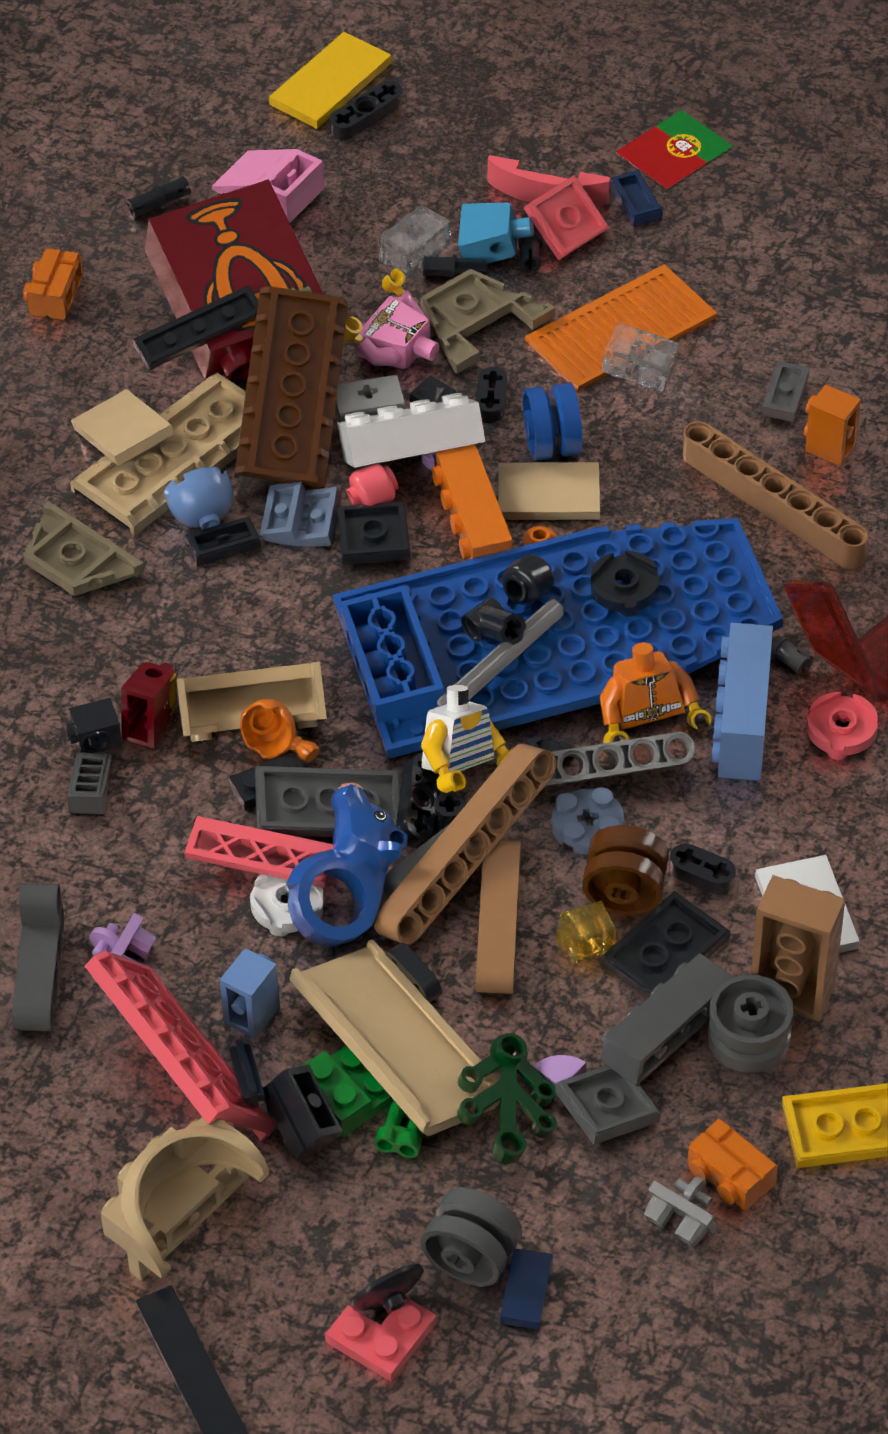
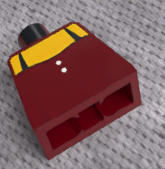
M143 662L121 687V734L123 740L155 748L177 705L176 679L178 677V670L172 664L163 663L157 665Z

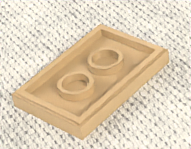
M128 389L71 420L74 430L118 466L175 434L172 425Z
M599 462L498 463V500L504 519L600 520Z

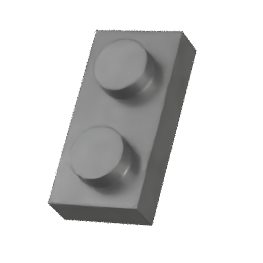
M782 361L777 362L762 406V416L791 422L795 421L809 378L810 367Z

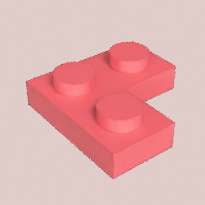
M407 1298L408 1302L403 1307L391 1312L383 1323L379 1324L361 1312L353 1310L348 1305L325 1333V1342L392 1382L435 1327L437 1315Z

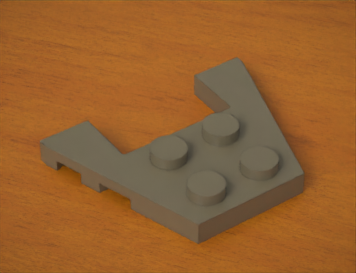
M472 269L420 297V307L430 321V326L456 374L480 361V351L465 338L502 316L513 312L532 330L555 317V307L547 302H545L544 306L532 301L531 295L524 292L516 294L505 289L504 283Z

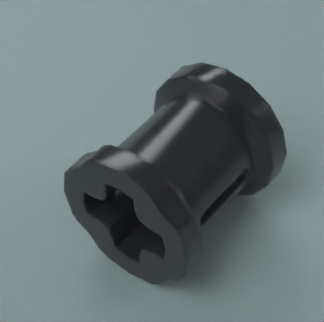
M442 792L434 799V811L437 814L434 827L437 833L449 825L465 807V798L458 792Z

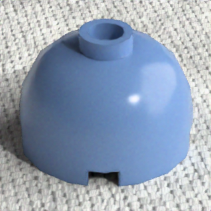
M203 467L183 474L184 481L176 485L175 480H173L164 489V496L172 515L183 525L201 528L202 530L218 526L220 520L228 514L233 504L234 493L229 474L226 470L224 473H221L219 467Z

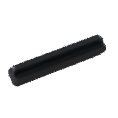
M242 1039L235 1040V1046L229 1048L230 1058L243 1102L245 1104L251 1103L252 1108L259 1107V1101L265 1099V1092L250 1044H243Z

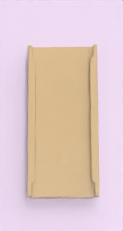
M219 373L211 375L160 414L161 417L172 425L175 433L173 436L120 466L116 465L105 455L70 481L71 491L73 493L81 492L130 527L131 534L135 536L169 510L164 496V489L171 481L175 480L177 485L185 480L183 474L203 467H219L221 470L237 457L246 391Z
M373 939L368 941L366 948L300 972L298 968L292 969L289 980L423 1134L431 1136L462 1123L457 1117V1110L461 1102L466 1098H474L499 1081L491 1073L483 1078L479 1089L474 1093L465 1092L459 1087L457 1080L462 1070L467 1066H475L481 1060L393 961L386 956ZM466 1077L467 1080L475 1082L471 1077ZM500 1100L485 1109L482 1114L493 1110L500 1104ZM465 1109L468 1113L475 1114L472 1110Z

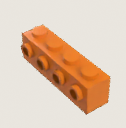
M476 444L437 451L436 466H432L433 481L435 486H441L442 488L441 501L444 510L450 509V525L453 534H459L460 536L459 548L462 558L470 560L512 549V537Z

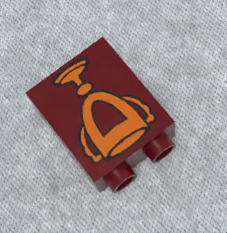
M269 179L148 220L145 252L176 319L248 285L258 300L260 288L267 286L285 289L294 288L295 290H301L309 286L313 293L323 294ZM256 320L192 350L205 380L216 373L225 374L226 378L231 382H238L248 378Z

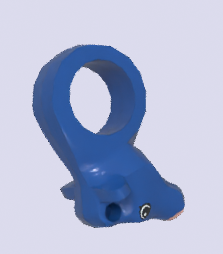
M356 783L342 784L331 798V805L335 812L333 849L319 852L302 860L293 869L286 882L289 889L287 906L292 923L313 944L327 947L343 945L355 940L371 927L379 909L387 870L400 857L407 846V834L396 827L390 815L371 802L362 786ZM323 875L335 877L349 888L355 905L354 915L348 925L342 927L329 925L320 920L313 911L310 902V888L316 877Z

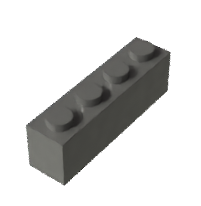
M700 953L689 963L683 962L671 979L665 984L663 982L659 983L646 1001L642 1004H635L622 1022L618 1025L613 1024L606 1030L602 1037L603 1050L601 1061L637 1086L709 1021L710 1001L715 990L726 980L734 978V976Z

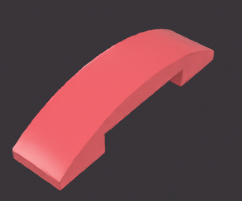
M492 155L488 157V183L499 191L528 203L568 179L520 170L519 160ZM580 172L578 181L596 207L609 205L611 177Z

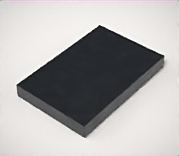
M673 891L601 957V965L648 999L654 988L659 983L663 982L665 984L671 979L683 962L689 963L699 953L706 958H710L730 939L731 931L680 894Z

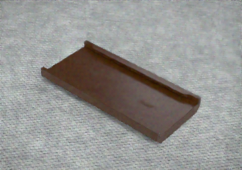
M272 286L260 288L234 478L245 476L286 483L302 481V484L306 486L319 487V489L325 488L349 301L337 296Z

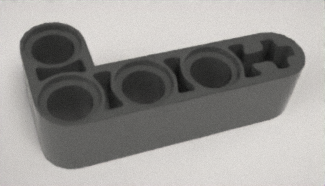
M21 883L19 909L22 930L12 1008L13 1029L52 1031L64 935V907L60 884Z

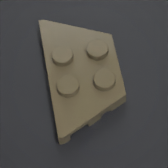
M49 501L43 506L41 521L36 523L32 532L33 539L28 542L23 554L26 565L73 596L141 575L144 572L142 561Z

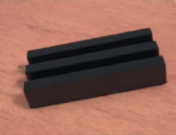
M250 516L185 535L188 548L190 547L192 557L195 558L197 566L261 548V539Z

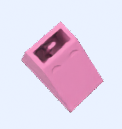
M298 149L250 150L211 187L212 190L223 194L269 179L288 221L291 223L324 190L323 161Z

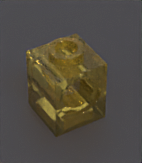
M602 901L560 913V929L555 931L556 939L561 951L567 950L573 963L605 954L615 945V927Z

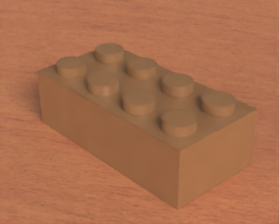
M772 875L756 911L751 975H761L776 981L786 989L793 1001V1013L820 1022L835 989L845 898L836 896L829 891H821L802 885L793 879H784Z

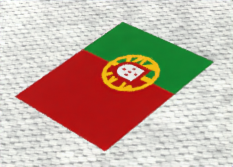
M681 109L615 153L668 189L733 147V145Z

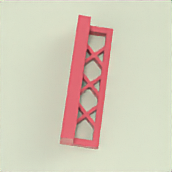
M197 816L184 854L187 859L288 880L293 868L302 860L319 852L333 849V844ZM197 847H200V848H204V849H209V851L201 850V849H196V848H197ZM234 855L242 856L245 858L234 857ZM269 862H271V863H276V864H280V865H279V866H277V865H272V864H269ZM330 876L316 877L312 885L326 888Z

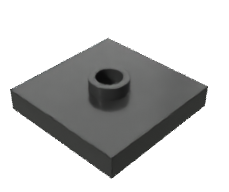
M607 1065L556 1082L555 1093L593 1145L652 1125L660 1120L661 1112L641 1085H634Z

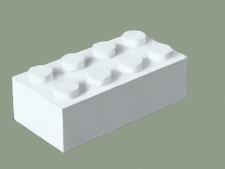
M462 393L442 396L443 402L439 403L430 402L429 399L411 402L408 409L397 408V406L377 409L378 415H365L364 412L345 415L346 421L337 422L344 462L355 468L485 442L479 402L469 399L467 395L462 396Z

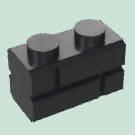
M309 1064L283 1070L272 1082L263 1087L267 1111L274 1118L283 1136L284 1145L291 1152L294 1159L321 1152L330 1142L334 1141L344 1132Z

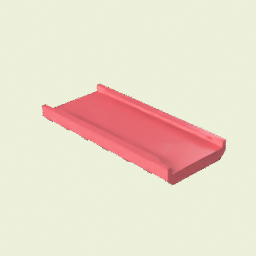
M106 950L94 955L84 967L209 1125H212L219 1118L251 1128L260 1141L264 1142L274 1131L275 1121L268 1116L260 1104L259 1107L252 1108L251 1103L245 1104L243 1102L232 1067L228 1066L214 1048L212 1042L205 1037L194 1023L192 1017L185 1012L174 998L173 993L158 978L153 968Z

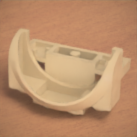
M201 1117L200 1119L193 1120L185 1129L175 1130L173 1127H170L162 1136L153 1138L134 1162H128L121 1169L117 1177L119 1196L110 1198L100 1213L103 1232L108 1238L127 1251L130 1273L142 1281L152 1271L160 1278H163L171 1270L170 1264L164 1259L249 1178L248 1174L261 1183L270 1174L267 1163L257 1147L246 1136L222 1119L217 1118L212 1125H209ZM212 1165L209 1173L205 1172L199 1166Z

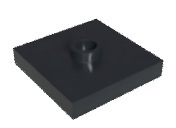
M405 501L378 503L373 506L365 504L337 506L343 565L411 560Z

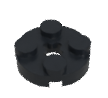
M625 551V556L614 557V553L607 554L600 558L591 570L592 598L604 608L620 612L623 616L632 617L637 615L640 609L649 606L658 596L660 577L657 573V566L652 559L639 552ZM631 579V584L622 585L618 582V580L626 581Z

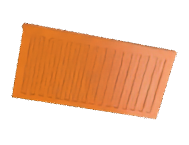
M663 264L526 335L525 341L567 382H572L576 391H579L716 319L717 312Z

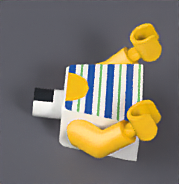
M448 686L447 704L431 709L427 714L425 734L421 742L423 750L422 768L434 771L436 774L439 773L440 777L437 779V787L444 793L456 792L466 786V779L461 772L462 770L493 760L495 752L499 755L497 757V766H499L511 751L507 750L504 746L507 742L494 727L487 707L469 701L467 686Z

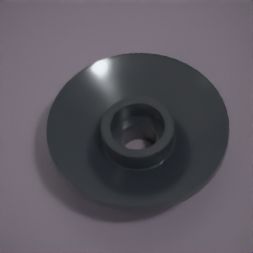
M420 1264L404 1266L375 1280L351 1301L353 1310L370 1311L385 1307L387 1313L400 1309L408 1302L406 1294L422 1277L424 1273Z

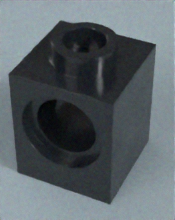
M111 698L69 708L71 723L65 724L70 744L77 743L80 753H97L122 746L120 723Z

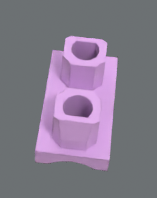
M133 913L120 937L116 935L118 931L117 925L109 923L106 928H94L89 935V940L95 947L92 951L93 955L106 950L132 960L124 955L126 949L145 959L156 937L140 927L144 918Z

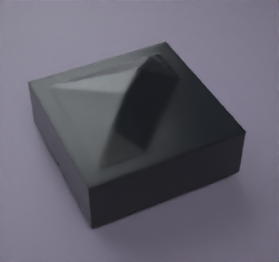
M430 375L409 393L410 402L425 399L435 403L443 402L442 396L455 394L456 390Z

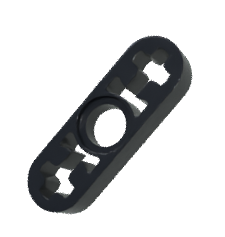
M394 81L381 82L333 112L329 118L331 135L337 139H350L400 108L403 104L402 86ZM362 108L373 109L372 112L367 113L360 112L359 110Z
M423 753L417 754L404 765L396 827L407 834V846L418 847L430 838L433 833L435 817L433 804L438 792L437 779L439 773L436 774L434 771L422 768ZM412 793H415L420 797V799L423 802V807L419 806L414 801Z

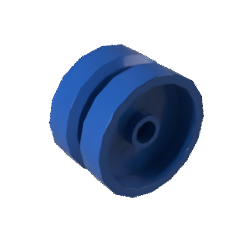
M572 382L554 384L550 390V398L542 386L523 389L524 429L532 459L534 461L551 459L555 451V443L562 456L581 454L583 449L582 424L578 399Z

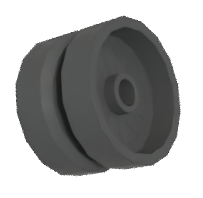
M739 975L721 984L712 996L709 1009L708 1046L714 1057L727 1068L741 1073H760L774 1068L786 1057L791 1044L793 1001L786 989L773 979L761 975Z
M453 1188L444 1195L436 1210V1217L429 1222L421 1236V1249L433 1265L451 1278L469 1285L490 1286L501 1276L507 1264V1257L515 1250L522 1237V1225L517 1216L505 1204L491 1195L476 1189Z

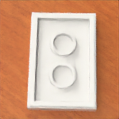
M826 855L756 869L755 878L762 897L772 875L784 879H793L802 885L821 891H829L836 896L842 897ZM846 905L844 907L839 953L859 949L860 944Z

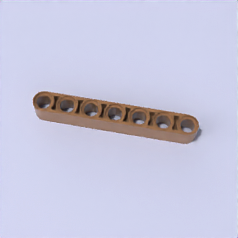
M696 421L684 428L682 456L689 465L838 565L846 569H857L864 565L869 534L862 525L711 425Z
M519 744L510 751L380 907L374 920V928L380 936L399 943L403 942L406 945L413 944L420 938L552 778L557 763L555 755L551 751L527 744Z

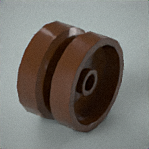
M616 825L601 829L590 839L582 891L591 903L610 913L628 916L645 914L655 909L662 901L669 849L665 842L656 834L637 826Z

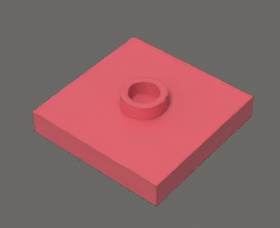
M575 175L523 208L527 215L532 218L533 224L558 261L610 228Z

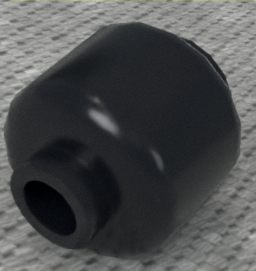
M534 554L524 555L505 569L502 576L503 589L507 597L523 606L534 604L548 594L554 585V575L551 567L544 559Z

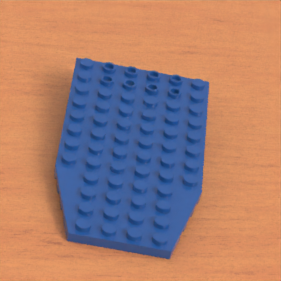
M738 518L693 521L692 526L675 525V522L661 523V528L641 529L640 524L626 525V530L609 531V526L595 527L332 595L339 621L388 759L422 750L421 742L425 734L428 712L431 709L437 708V700L447 692L448 686L455 685L502 643L489 637L480 642H475L467 635L461 624L462 615L489 597L497 600L505 611L523 616L524 621L529 619L550 599H555L564 608V614L558 621L469 700L470 702L487 707L489 717L497 730L600 704V695L609 678L613 676L614 665L619 661L632 658V647L635 644L642 642L651 644L653 652H663L668 661L677 662L689 674L721 657L722 636L729 637L730 623L773 626V632L783 627L781 612ZM625 551H635L652 559L657 566V573L660 577L658 596L649 606L640 609L639 613L635 616L626 617L620 612L608 610L591 596V570L594 564L607 554L614 553V557L625 556ZM534 554L544 559L551 567L554 575V585L548 594L534 604L523 606L507 597L503 589L502 576L505 569L524 555ZM631 579L626 581L618 580V582L622 585L631 584Z

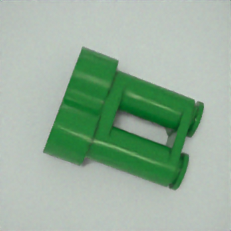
M393 1100L384 1126L380 1127L377 1131L374 1146L381 1152H397L403 1157L415 1158L418 1156L422 1145V1138L420 1137L422 1132L411 1119L407 1128L400 1127L402 1118L408 1116Z

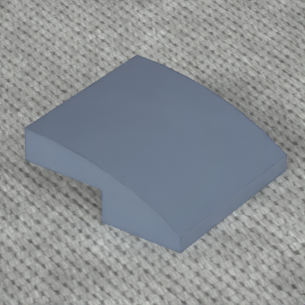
M302 481L270 485L260 530L261 539L283 545L305 547L332 546L338 517L337 506H340L342 496L338 487L305 490Z

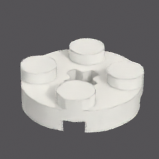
M260 874L254 882L255 887L250 894V905L254 918L263 927L268 928L275 936L282 937L288 933L299 931L292 923L287 906L288 903L281 902L282 895L286 894L287 897L289 895V889L286 885L288 880ZM312 885L310 888V902L313 911L321 919L324 903L323 887Z

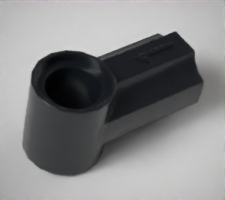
M490 597L461 617L463 629L475 642H480L489 637L515 645L523 639V633L527 627L523 616L505 611L497 600Z

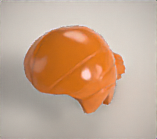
M261 699L249 705L242 712L240 729L243 740L249 749L258 752L262 758H276L289 750L296 752L306 762L313 761L319 755L320 750L316 743L302 740V737L296 735L293 716L281 702L273 699Z

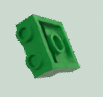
M347 1045L331 1056L326 1051H323L304 1064L310 1065L335 1117L344 1131L340 1135L342 1138L389 1107L394 1100Z

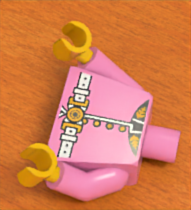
M395 268L391 272V277L395 282L391 280L389 275H386L382 280V287L386 292L395 293L396 297L389 296L363 326L358 318L349 317L346 321L344 342L354 341V347L358 350V356L367 359L373 366H393L407 369L418 356L433 361L439 352L440 345L438 342L430 339V321L409 290L403 289L402 284L405 282V275L400 269Z

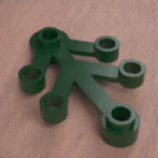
M506 1033L497 1037L490 1046V1056L475 1066L465 1067L457 1080L459 1087L463 1091L474 1093L479 1089L484 1077L500 1069V1080L474 1098L464 1099L457 1110V1117L462 1123L473 1125L478 1122L485 1109L500 1100V1132L492 1144V1151L496 1160L502 1164L517 1162L526 1149L524 1136L516 1130V1104L533 1121L531 1123V1130L535 1136L542 1139L549 1138L557 1126L555 1117L540 1107H546L552 1103L556 1096L555 1085L545 1080L527 1061L528 1052L525 1041L513 1033ZM517 1073L533 1088L531 1096L518 1084ZM466 1077H471L475 1082L467 1080ZM539 1090L546 1092L548 1096L541 1094ZM465 1109H470L475 1114H470ZM539 1122L545 1123L548 1128L541 1126Z

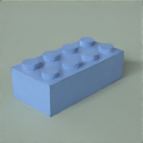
M730 623L729 637L722 636L720 658H727V660H720L718 685H725V687L718 686L716 712L722 714L716 713L713 740L719 741H713L712 763H719L718 778L761 781L773 626Z

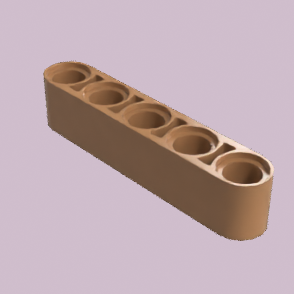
M500 840L483 860L476 963V992L514 993L521 841Z

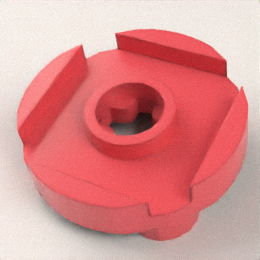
M831 692L817 698L809 709L806 722L807 734L813 744L827 752L833 759L841 760L848 755L860 753L871 746L877 738V711L862 696L853 694V698L841 696L842 692ZM839 720L842 723L848 721L849 724L847 727H839L836 725V721Z

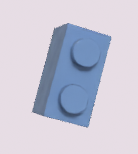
M244 948L221 977L220 990L224 1024L256 1039L279 1010L280 998L277 964L268 956L261 953L256 954Z

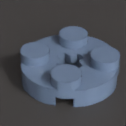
M604 787L597 789L585 788L562 793L557 797L556 805L552 811V832L557 842L562 846L564 842L568 846L573 847V852L584 855L588 854L590 839L597 831L608 826L624 825V812L620 803L613 798L612 792ZM585 817L594 819L593 825H586L585 821L579 820Z

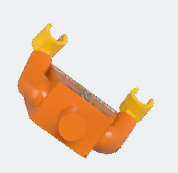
M649 643L635 644L632 647V658L619 661L614 665L613 676L609 678L600 695L604 726H608L609 729L604 736L603 743L613 742L617 735L620 741L630 740L625 732L619 730V726L623 730L685 713L684 707L686 706L690 710L687 721L694 729L698 730L694 721L697 714L703 713L708 725L711 724L712 719L709 712L699 707L698 701H700V698L690 675L677 662L668 661L663 652H653V646Z

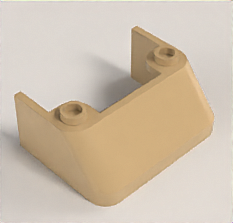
M320 662L176 679L183 736L190 735L191 742L211 740V732L240 729L242 712L249 705L261 699H273L284 704L291 712L297 729L317 727V719H327Z

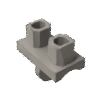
M697 1176L689 1184L679 1178L674 1185V1189L681 1192L683 1196L678 1195L655 1180L648 1189L652 1198L644 1213L646 1219L664 1229L674 1212L684 1219L674 1234L694 1248L707 1232L714 1235L719 1227V1224L714 1222L715 1217L696 1205V1203H699L708 1208L713 1200L712 1197L703 1192L706 1186L704 1179Z

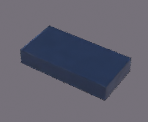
M639 170L611 177L610 188L633 226L662 218L663 210Z
M515 1248L500 1315V1324L540 1330L553 1263V1254Z

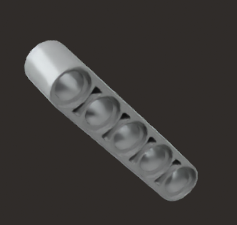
M675 732L553 751L552 753L555 755L557 763L556 770L543 788L678 767L692 759L695 753V744L689 735L683 732ZM672 740H677L684 746L685 754L681 759H675L669 754L668 745ZM636 746H643L649 751L650 759L646 765L639 764L634 760L633 750ZM607 751L613 755L615 759L613 769L605 770L599 766L598 755L600 752ZM565 757H573L579 762L580 770L577 775L570 776L565 773L562 767Z

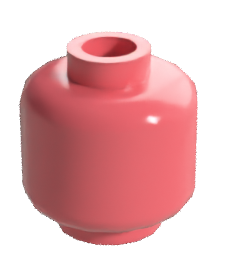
M376 463L353 472L349 478L350 488L346 489V493L352 505L365 504L373 506L378 503L394 501L395 491L399 489L392 470L387 465L383 467Z

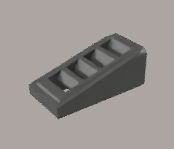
M77 752L67 797L69 813L105 814L113 761L112 754ZM84 764H102V765H84ZM83 772H101L100 774H83ZM81 781H95L98 783H83ZM80 790H97V791H96V792H85V791H80Z

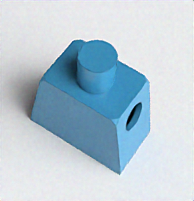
M508 202L462 204L458 248L462 258L484 259L487 264L511 258L516 254L517 238L534 236L532 218L516 219L512 205Z

